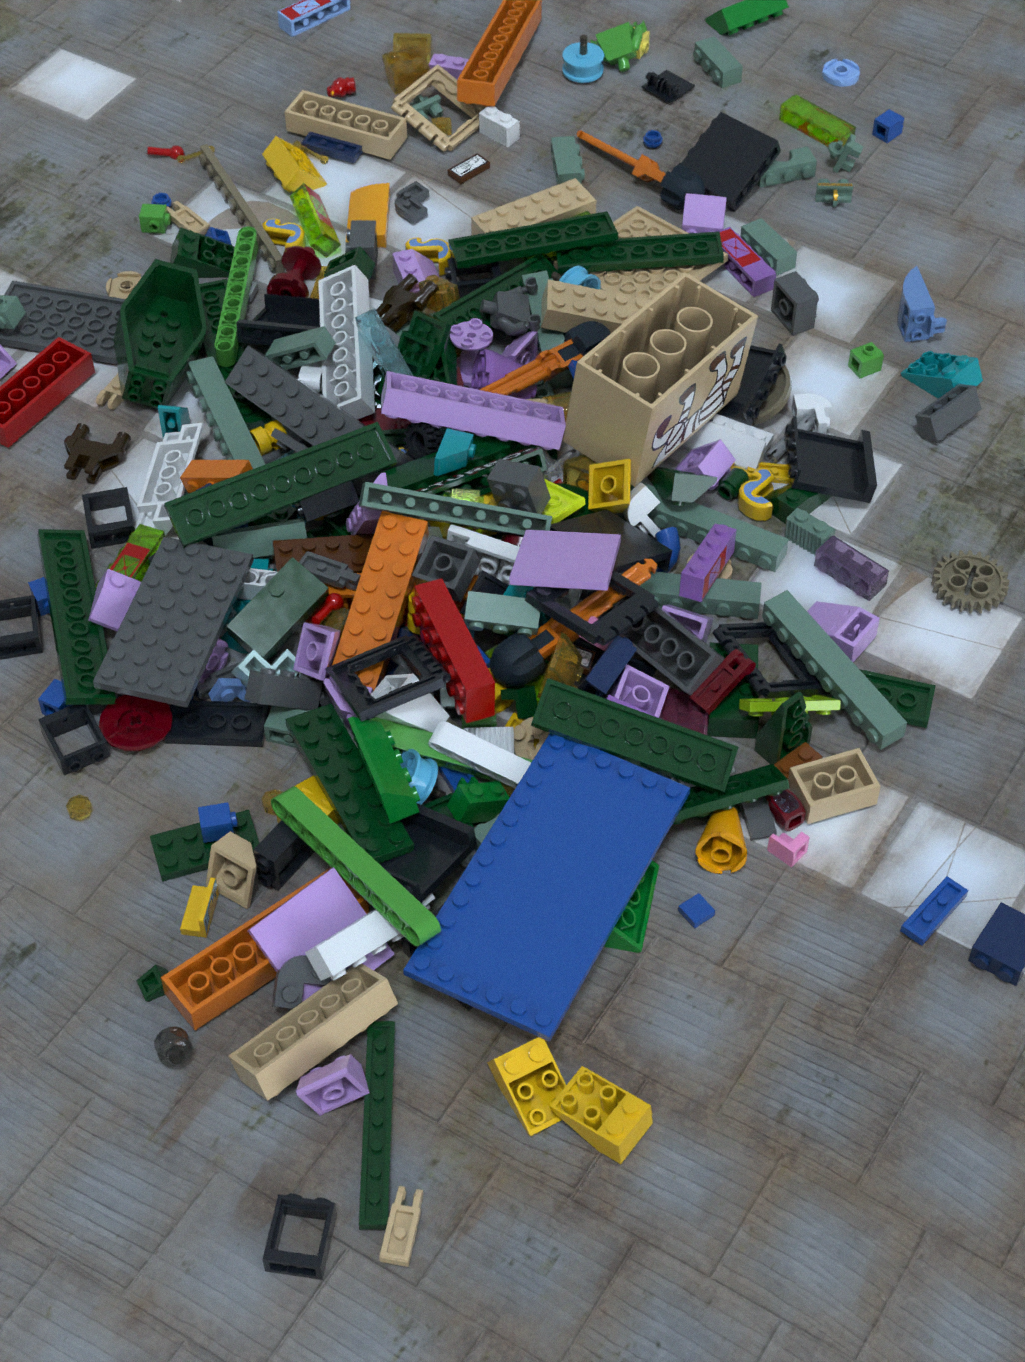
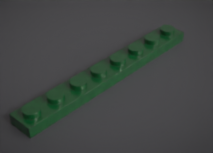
M374 1021L367 1028L365 1079L369 1093L364 1095L359 1230H386L389 1219L395 1021Z

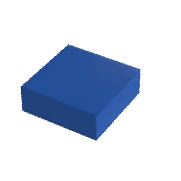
M700 893L678 906V911L694 929L715 916L714 908Z

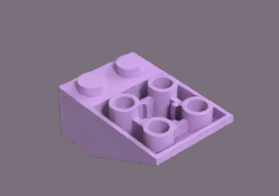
M816 601L807 611L852 662L859 657L877 635L880 618L861 607Z

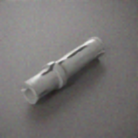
M806 415L797 424V428L809 431L815 426V421L811 418L807 422L810 416ZM783 437L764 454L767 462L773 457L770 463H776L787 452L785 449L787 437Z

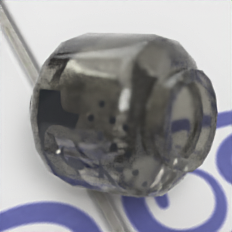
M167 1027L161 1030L155 1038L154 1045L157 1056L166 1067H180L190 1060L193 1054V1046L187 1032L181 1027Z

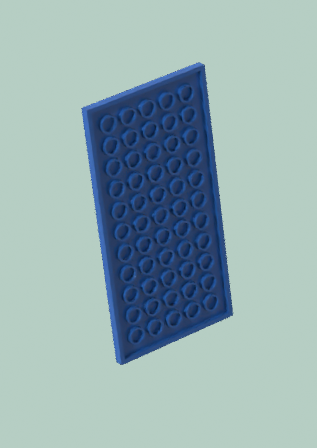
M549 733L437 914L436 918L441 927L440 933L416 948L403 969L404 975L550 1042L690 794V787L599 749Z

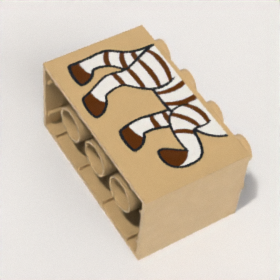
M684 272L577 361L563 441L596 463L630 459V484L636 487L738 394L758 315Z

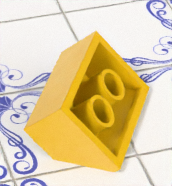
M277 136L274 137L262 153L266 159V165L273 169L274 176L282 182L281 186L288 192L293 191L300 195L308 192L306 186L311 190H315L327 184L302 149Z

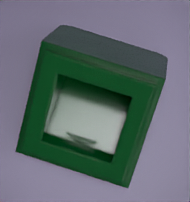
M155 964L136 980L145 1001L149 1002L165 995L161 977L168 973L166 968Z

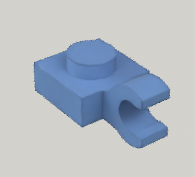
M219 678L208 693L211 701L229 702L238 697L244 702H250L245 699L247 687L241 683L239 678Z

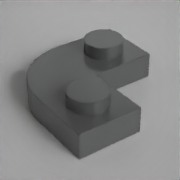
M415 181L396 193L395 210L411 223L428 215L427 208L419 203L429 197V190Z
M306 955L295 956L289 959L276 973L272 1007L295 1008L302 1002L304 983L325 986L331 981V977L321 981Z

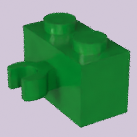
M462 777L447 807L455 820L462 823L487 822L501 813L510 797L500 781L479 783L475 777H471L467 783Z

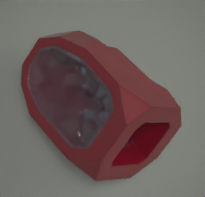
M786 789L779 795L769 796L770 811L774 815L775 821L784 831H791L805 821L806 810L793 792Z

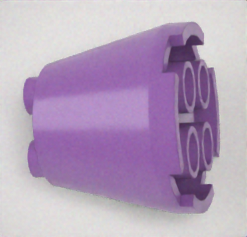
M480 350L471 374H473L471 388L479 390L523 365L493 350ZM532 385L509 396L521 399L534 398L537 386Z

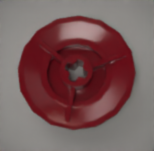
M123 695L116 698L115 704H108L100 715L99 728L107 743L112 747L123 751H140L155 746L166 737L172 726L173 715L167 703Z

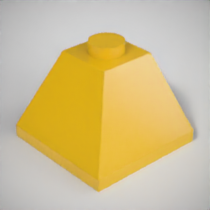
M630 459L589 465V510L599 512L607 509L617 514L623 513L630 505Z

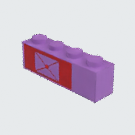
M731 227L720 230L722 248L728 254V261L723 264L724 268L753 297L773 290L774 279L776 278L774 269L770 268L763 258L758 256L751 246Z
M714 523L681 572L679 596L702 602L734 553L737 529Z

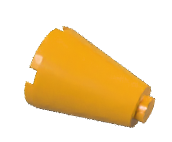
M734 807L728 810L718 809L713 811L696 845L695 854L698 858L697 861L701 867L709 872L722 874V871L731 870L732 873L741 869L746 863L747 848L738 811Z

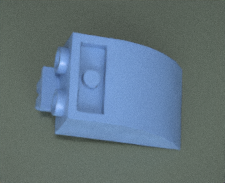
M917 266L905 277L900 298L897 323L904 342L926 340L929 337H933L935 333H943L947 322L946 318L934 317L935 305Z

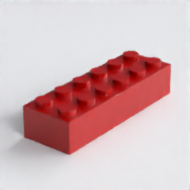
M58 337L0 386V444L9 448L93 375L95 369L92 354Z
M443 579L415 585L414 596L411 598L415 613H412V620L416 628L419 627L421 630L420 635L424 645H428L431 653L451 675V680L446 683V689L449 697H453L455 700V708L458 715L462 714L466 724L495 716V681Z

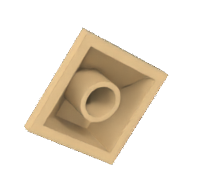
M230 831L211 845L206 886L208 887L210 877L216 878L218 891L221 895L248 909L251 904L256 862L251 843Z

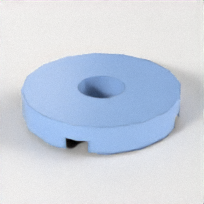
M837 59L826 62L823 66L822 76L831 85L840 87L851 86L859 80L860 68L851 60L842 59V61H837Z

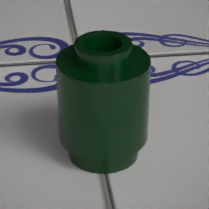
M731 469L719 482L717 488L719 495L726 500L736 498L741 485L749 481L748 474L743 469Z

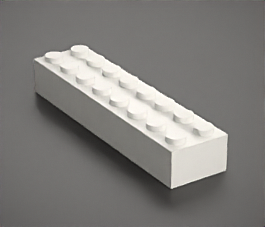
M353 265L319 280L320 327L325 326L336 342L328 358L321 361L323 396L358 420L375 413L369 285L366 276L356 265Z

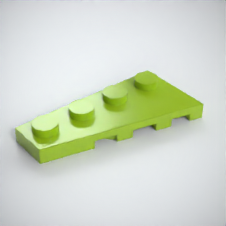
M822 695L803 696L806 704V713L808 711H816V714L829 715L831 710H840L841 700ZM789 697L775 698V701H772L771 698L740 699L739 709L748 711L749 716H763V712H771V715H773Z

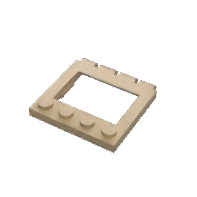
M438 64L395 97L391 107L399 116L403 117L406 115V121L415 129L420 127L419 132L428 140L432 141L435 139L433 144L443 152L447 149L451 152L479 129V112L486 108L481 104H465L464 102L457 101V80ZM430 85L435 87L472 118L461 125L450 137L445 135L408 104Z

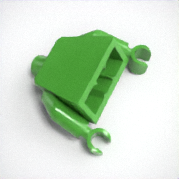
M642 20L640 25L634 22V27L627 22L596 34L597 40L595 42L590 40V42L603 50L604 62H609L611 65L618 64L620 72L630 70L628 60L637 56L636 51L639 50L643 33L647 30L644 20Z

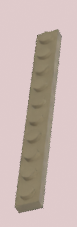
M208 144L201 145L199 160L201 165L206 167L208 176L213 178L216 188H220L224 200H228L231 211H235L239 223L242 222L244 227L249 226L256 229L260 254L262 258H266L270 270H274L276 274L285 273V268L281 261L282 255Z

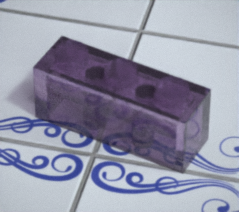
M834 535L816 550L814 566L866 600L870 601L886 587L889 570Z

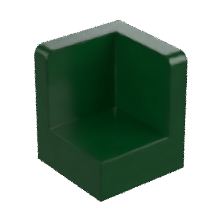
M523 685L500 690L502 700L516 701L518 719L534 716L537 709L535 686Z

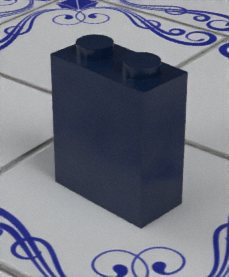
M616 636L603 651L577 689L603 698L637 648L633 646V643L628 638Z
M1001 902L972 946L968 961L977 968L996 975L1003 982L1017 986L1025 973V914Z

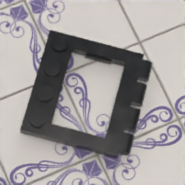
M614 570L609 587L623 596L626 595L629 599L593 624H590L554 601L557 598L566 596L570 590L569 588L535 587L527 592L525 601L590 643H598L602 646L659 607L658 601L654 599L655 595Z
M765 622L720 624L712 632L720 645L724 646L723 649L728 655L733 650L738 649L744 654L746 659L749 656L736 639L769 637V640L775 645L781 656L800 678L798 680L768 683L757 667H755L752 673L745 676V679L749 680L748 683L757 695H763L765 699L792 697L798 691L803 696L830 694V692H826L823 689L821 682L815 675H811L808 672L806 665L793 655L791 648L778 638L776 631Z
M417 635L402 636L325 668L328 678L361 722L373 719L383 712L445 687L444 684L451 680V675ZM400 654L421 680L409 683L375 699L354 672Z

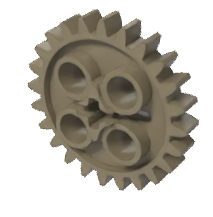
M959 550L958 556L951 552L949 558L943 556L942 562L938 561L937 566L934 567L932 575L933 591H938L937 598L944 597L943 604L951 602V609L959 606L960 612H963L966 608L972 614L973 609H977L981 614L983 608L991 611L992 606L997 608L999 602H1004L1010 582L1007 579L1008 572H1003L1004 566H997V559L990 561V555L984 558L981 557L980 551L973 555L971 550L968 551V554H964L962 550ZM973 568H976L970 592L968 595H965L971 571Z

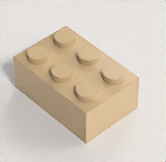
M860 748L790 767L789 790L802 802L806 810L805 821L807 824L877 804L881 786Z

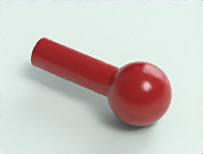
M177 145L172 146L170 149L147 147L148 155L168 156L174 160L183 158L185 154L183 148Z
M338 593L327 595L325 605L312 617V622L319 625L331 612L341 610L344 605L342 596Z

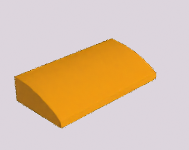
M390 183L368 185L350 192L347 229L351 228V220H376L377 246L379 248H386Z

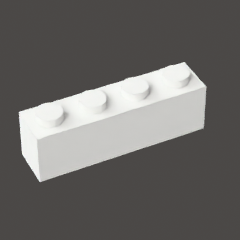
M374 909L309 949L305 954L321 981L329 977L334 981L347 973L345 968L349 965H352L354 968L367 960L365 955L370 952L375 955L387 948L385 943L390 939L392 942H396L404 936Z

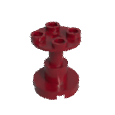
M287 247L281 258L282 265L287 272L278 273L270 279L266 289L267 294L308 298L309 291L304 280H312L320 274L321 262L311 247Z

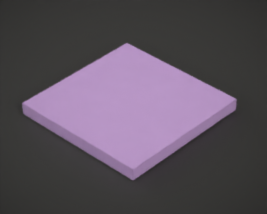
M526 530L509 577L510 585L607 591L621 543V535Z
M333 867L247 931L277 972L286 961L295 956L306 955V951L366 915V912ZM386 942L387 948L375 955L372 952L365 955L367 960L362 964L374 971L392 957L394 952ZM304 983L302 1002L324 986Z

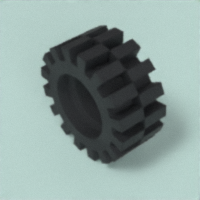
M424 422L411 423V425L407 426L408 430L404 432L407 437L403 438V442H406L404 450L408 449L407 455L416 460L438 452L443 439L440 438L443 433L438 431L439 428Z

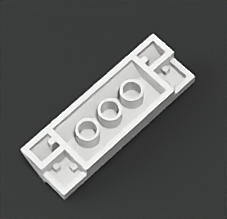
M715 414L685 441L680 448L690 451L691 449L721 439L735 458L734 466L747 470L748 467L757 470L760 462L764 461L765 452L773 442L774 434Z
M203 423L182 425L180 432L165 433L163 441L157 442L137 504L140 515L135 531L138 536L159 534L163 539L173 527L164 503L184 495L185 487L180 477L191 460L195 459L204 428Z
M451 524L448 529L447 540L474 548L478 555L480 564L474 575H479L480 571L483 570L510 585L509 577L520 547ZM570 589L566 596L557 598L554 601L570 610L578 604L582 589Z

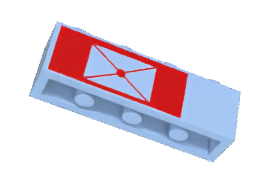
M301 0L277 11L279 28L291 37H294L350 10V0Z

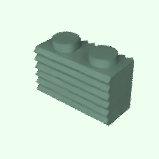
M796 508L786 519L784 537L788 538V541L799 545L800 548L803 547V550H807V552L814 554V556L822 558L833 547L836 529L808 514L807 511Z

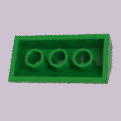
M744 0L705 18V22L720 35L728 33L730 36L739 32L738 28L743 27L745 30L754 26L753 22L758 21V24L769 20L768 16L772 15L775 18L784 14L783 10L789 6L787 0Z
M357 717L348 718L358 750L390 824L418 813L419 810L416 802L420 801V797L416 787L410 788L408 784L412 780L407 767L402 769L400 766L404 762L399 749L393 750L392 745H395V741L391 731L385 732L381 722L372 720L361 722Z
M653 860L603 947L635 953L642 952L659 865Z

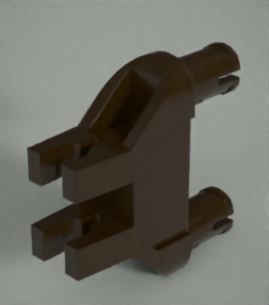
M409 273L398 285L392 286L385 293L383 302L372 315L374 318L380 319L385 314L379 324L382 327L384 325L389 326L394 321L389 328L396 332L407 321L412 319L414 310L423 312L427 308V302L439 290V287L429 280L418 293H411L410 290L419 281L414 275Z
M78 423L72 435L67 436L64 440L69 456L64 465V468L69 470L66 477L75 480L80 471L84 469L85 474H89L86 479L87 483L96 484L103 472L115 468L123 461L125 457L124 450L131 437L128 433L118 432L112 444L86 440L85 438L90 432V428L86 424Z

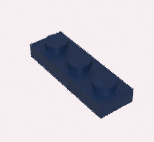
M309 132L301 142V147L304 150L355 163L363 152L361 145L314 132Z

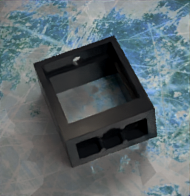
M448 258V267H444L445 279L449 280L447 281L448 293H452L454 302L501 275L499 262L457 269L454 259ZM485 272L490 274V278L460 282L457 280L458 275Z
M352 480L300 501V503L294 504L298 516L308 522L359 502Z
M127 487L82 494L91 549L137 541ZM125 506L127 520L93 526L92 511Z
M34 595L0 600V621L31 616L33 631L0 636V660L43 653L39 612Z
M72 705L38 719L42 735L63 775L76 772L81 768L110 757L107 741L87 705ZM86 725L96 743L63 756L54 737Z
M282 820L254 849L258 880L264 886H271L277 891L288 882L315 852Z
M293 1193L287 1195L278 1194L263 1255L265 1271L323 1280L337 1217L335 1202H331L326 1198L307 1199ZM286 1215L325 1220L317 1256L278 1250Z

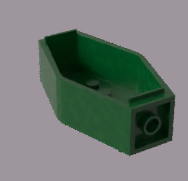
M155 259L122 303L114 335L122 399L158 408V405L168 406L186 379L185 372L188 371V362L198 360L207 326L197 270Z

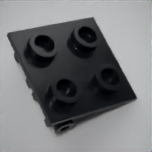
M668 70L663 71L659 75L655 72H648L646 75L647 83L642 86L646 91L668 103H672L695 87L694 84Z

